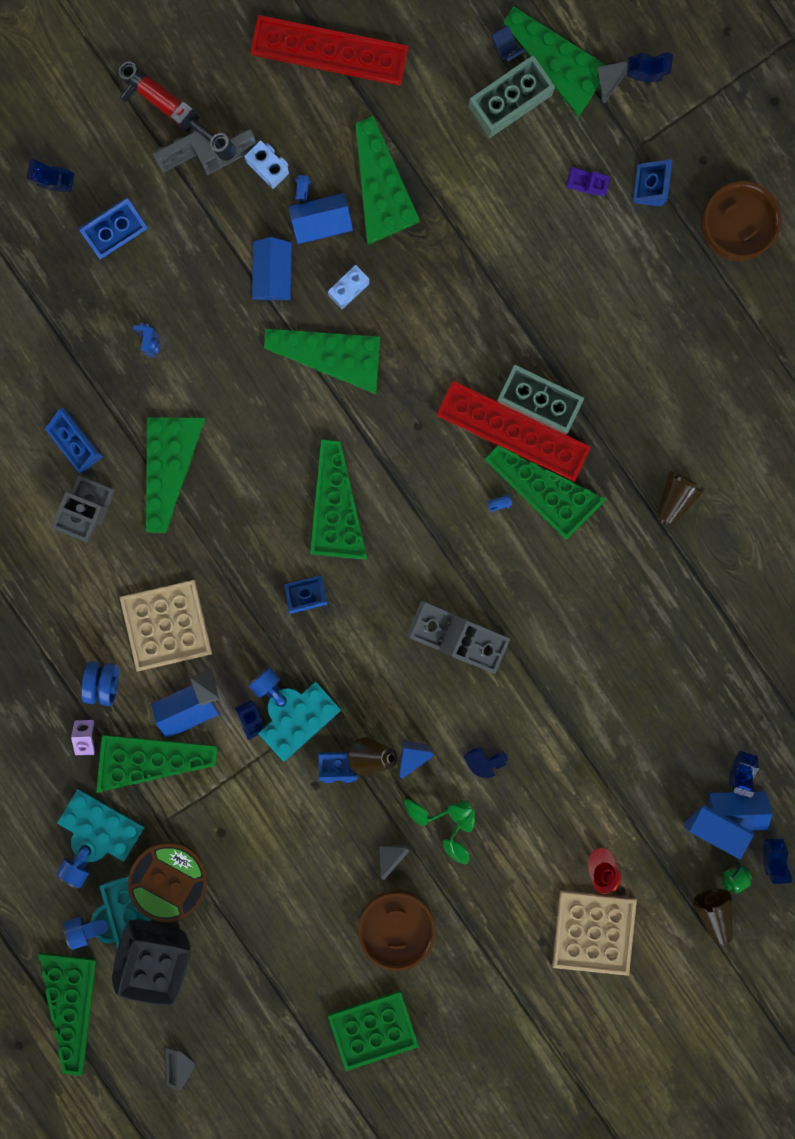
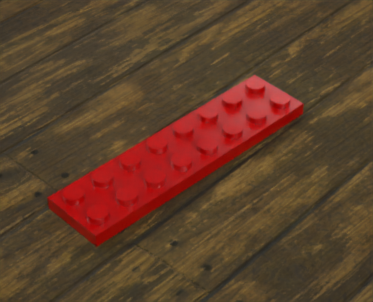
M258 15L251 47L252 56L401 86L408 52L407 45Z
M455 381L452 382L436 415L572 482H575L591 449L590 446Z

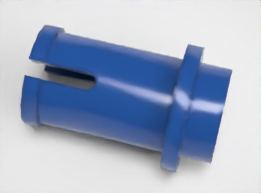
M299 175L298 179L295 180L297 183L295 200L306 202L308 185L311 184V181H309L308 176Z
M503 494V497L487 501L490 513L506 507L509 509V506H512L510 496H505V494Z

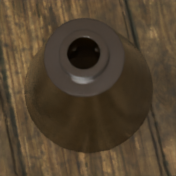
M670 471L657 515L660 518L659 522L666 526H670V524L675 525L705 490L703 486L698 489L699 486L696 485V482L680 474H677L676 477L673 476V471Z
M368 737L353 741L347 753L350 769L360 776H368L390 769L397 763V753L395 750Z
M709 889L695 896L693 905L707 931L716 944L722 946L729 944L733 939L732 897L730 892L725 889H718V892H712Z

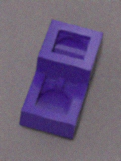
M572 167L569 170L566 188L588 194L606 196L610 177L594 171L589 173Z

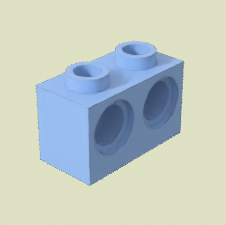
M260 140L244 157L246 163L274 189L289 174L288 163L282 157L278 158L274 154L275 150L268 143L264 144ZM259 154H265L266 158L263 160H258L257 156ZM274 167H278L280 169V171L276 174H272L270 172V170Z
M355 265L328 291V295L342 310L369 285V278Z

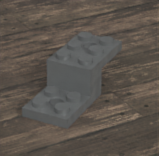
M250 129L248 131H240L236 134V137L230 140L236 147V154L232 159L223 161L212 150L210 141L196 130H193L190 135L175 139L173 144L158 148L153 156L164 173L197 155L206 174L209 175L245 156L256 145V141Z
M421 601L406 635L410 639L496 674L510 641L505 636ZM433 621V628L428 630V624ZM489 645V651L484 654V648Z

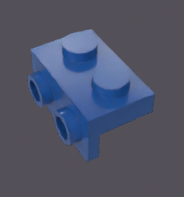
M140 323L139 326L134 325L133 330L140 336H143L141 350L148 357L156 358V353L160 352L161 347L159 334L149 324Z
M319 752V781L333 783L334 781L342 780L345 783H350L357 780L358 774H355L349 767L348 752Z

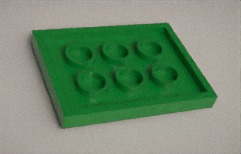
M401 990L328 1014L345 1071L419 1047Z

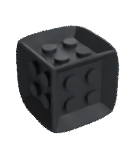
M128 920L114 960L112 983L115 993L122 998L155 1005H174L179 996L189 962L190 943L186 933L171 925L144 920Z

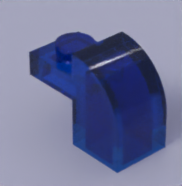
M642 52L631 56L628 62L627 77L643 82L662 81L663 76L671 74L673 54L666 52L652 57Z
M30 159L26 179L35 182L36 186L47 190L71 192L75 173L61 166H48L36 159Z
M249 700L233 708L247 740L258 736V732L263 729V725L254 702Z
M480 746L463 755L470 770L482 778L494 777L495 774L492 769L495 767L499 769L505 766L506 761L509 760L504 750L486 759Z
M742 751L738 752L729 776V785L733 787V793L752 798L755 793L753 779L759 770L758 756Z
M784 839L764 840L763 865L765 874L769 875L772 884L792 883V875L787 865L789 852Z

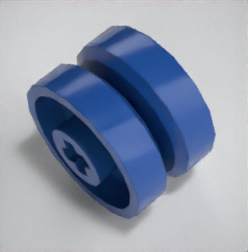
M89 661L87 663L82 682L83 703L95 704L99 700L101 705H113L119 682L118 664L106 663L102 667L100 662Z

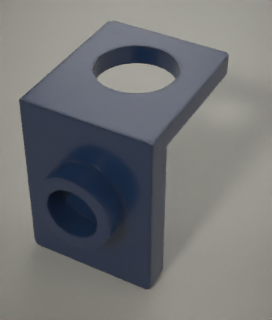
M505 26L491 35L502 60L510 61L525 52L524 49L517 47L509 26Z

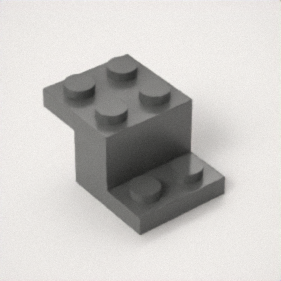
M78 475L72 492H65L51 528L89 543L96 525H102L116 490Z

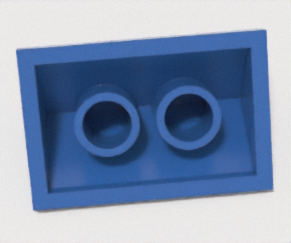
M344 193L288 206L297 244L353 231Z
M126 197L78 229L101 260L148 228L128 197Z
M272 237L253 242L252 300H291L292 242Z
M64 408L59 409L45 430L78 473L81 474L104 456L73 415Z
M193 685L151 704L155 723L166 738H170L219 715L214 701L200 706Z
M403 741L399 764L401 779L434 756L430 745Z
M766 791L709 793L710 809L749 830H768L773 813Z
M702 805L683 825L689 832L740 860L754 836V832L705 805Z

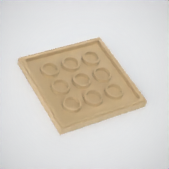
M195 580L120 597L137 672L212 654Z
M560 890L552 967L629 976L637 899L633 897Z

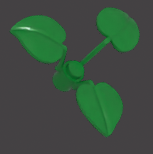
M404 798V806L409 817L421 826H426L428 821L430 822L447 813L449 814L451 819L457 823V826L450 840H443V848L453 860L467 865L470 860L469 853L462 844L455 841V836L459 828L465 832L473 830L475 824L474 808L467 801L461 800L457 805L451 804L447 810L429 817L424 807Z

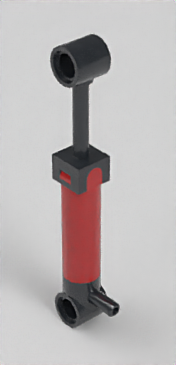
M127 61L120 66L119 76L128 85L120 95L124 102L129 99L134 91H137L175 121L184 131L188 133L193 128L210 141L212 150L221 160L228 161L234 157L236 147L223 133L214 135L197 121L200 117L185 102H181L141 71L133 62Z

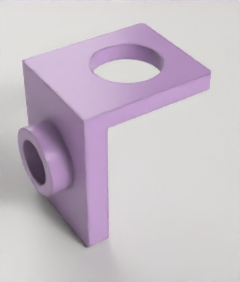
M94 720L74 721L71 739L75 755L95 754L92 740ZM80 726H88L86 731H78Z

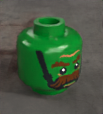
M734 865L723 872L722 884L727 891L731 890L733 893L738 894L751 885L752 876L745 866Z

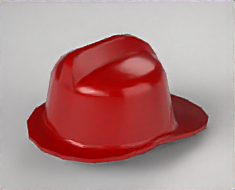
M605 848L594 850L588 860V869L594 889L602 894L616 891L621 882V872L617 868L613 854Z

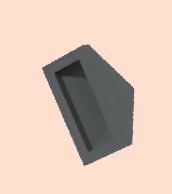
M626 62L597 68L603 103H606L626 75L628 65Z
M212 669L190 678L200 706L219 700Z
M379 846L381 878L383 880L409 852V846Z
M166 1047L167 1086L179 1091L183 1088L196 1064L181 1051Z

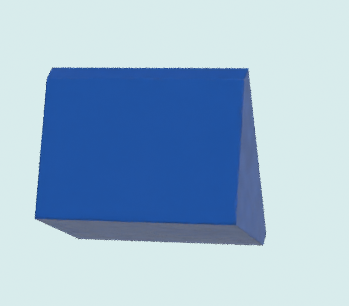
M668 159L637 165L634 203L663 206L668 199L672 160Z
M321 575L284 584L289 614L328 604Z

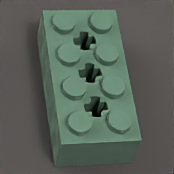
M533 55L471 97L468 107L488 137L491 138L551 97L555 86Z
M514 365L497 402L566 435L584 398ZM524 388L526 390L525 393H527V395L524 394L523 396H521L518 390ZM540 396L543 398L542 401L544 403L538 404L536 399ZM556 405L560 406L559 409L561 411H559L558 413H556L553 409V407H555Z

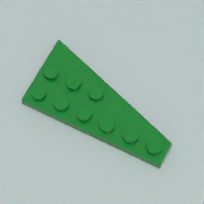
M513 6L503 22V27H510L514 40L521 45L529 58L534 55L554 84L555 90L561 94L565 103L570 105L574 110V114L579 118L600 85L597 68L607 65Z
M373 116L356 123L367 245L420 222Z
M276 329L265 330L264 348L266 350L376 395L380 337Z
M147 418L146 533H167L180 490L185 481L196 444L206 420L205 418Z
M321 440L310 554L368 560L341 442Z
M497 446L484 459L565 540L607 500L500 446Z
M102 735L96 793L216 766L218 746Z
M39 952L38 957L39 961H41L42 977L45 980L46 996L51 1020L54 1024V1035L57 1038L62 1073L82 1076L84 1073L97 959Z

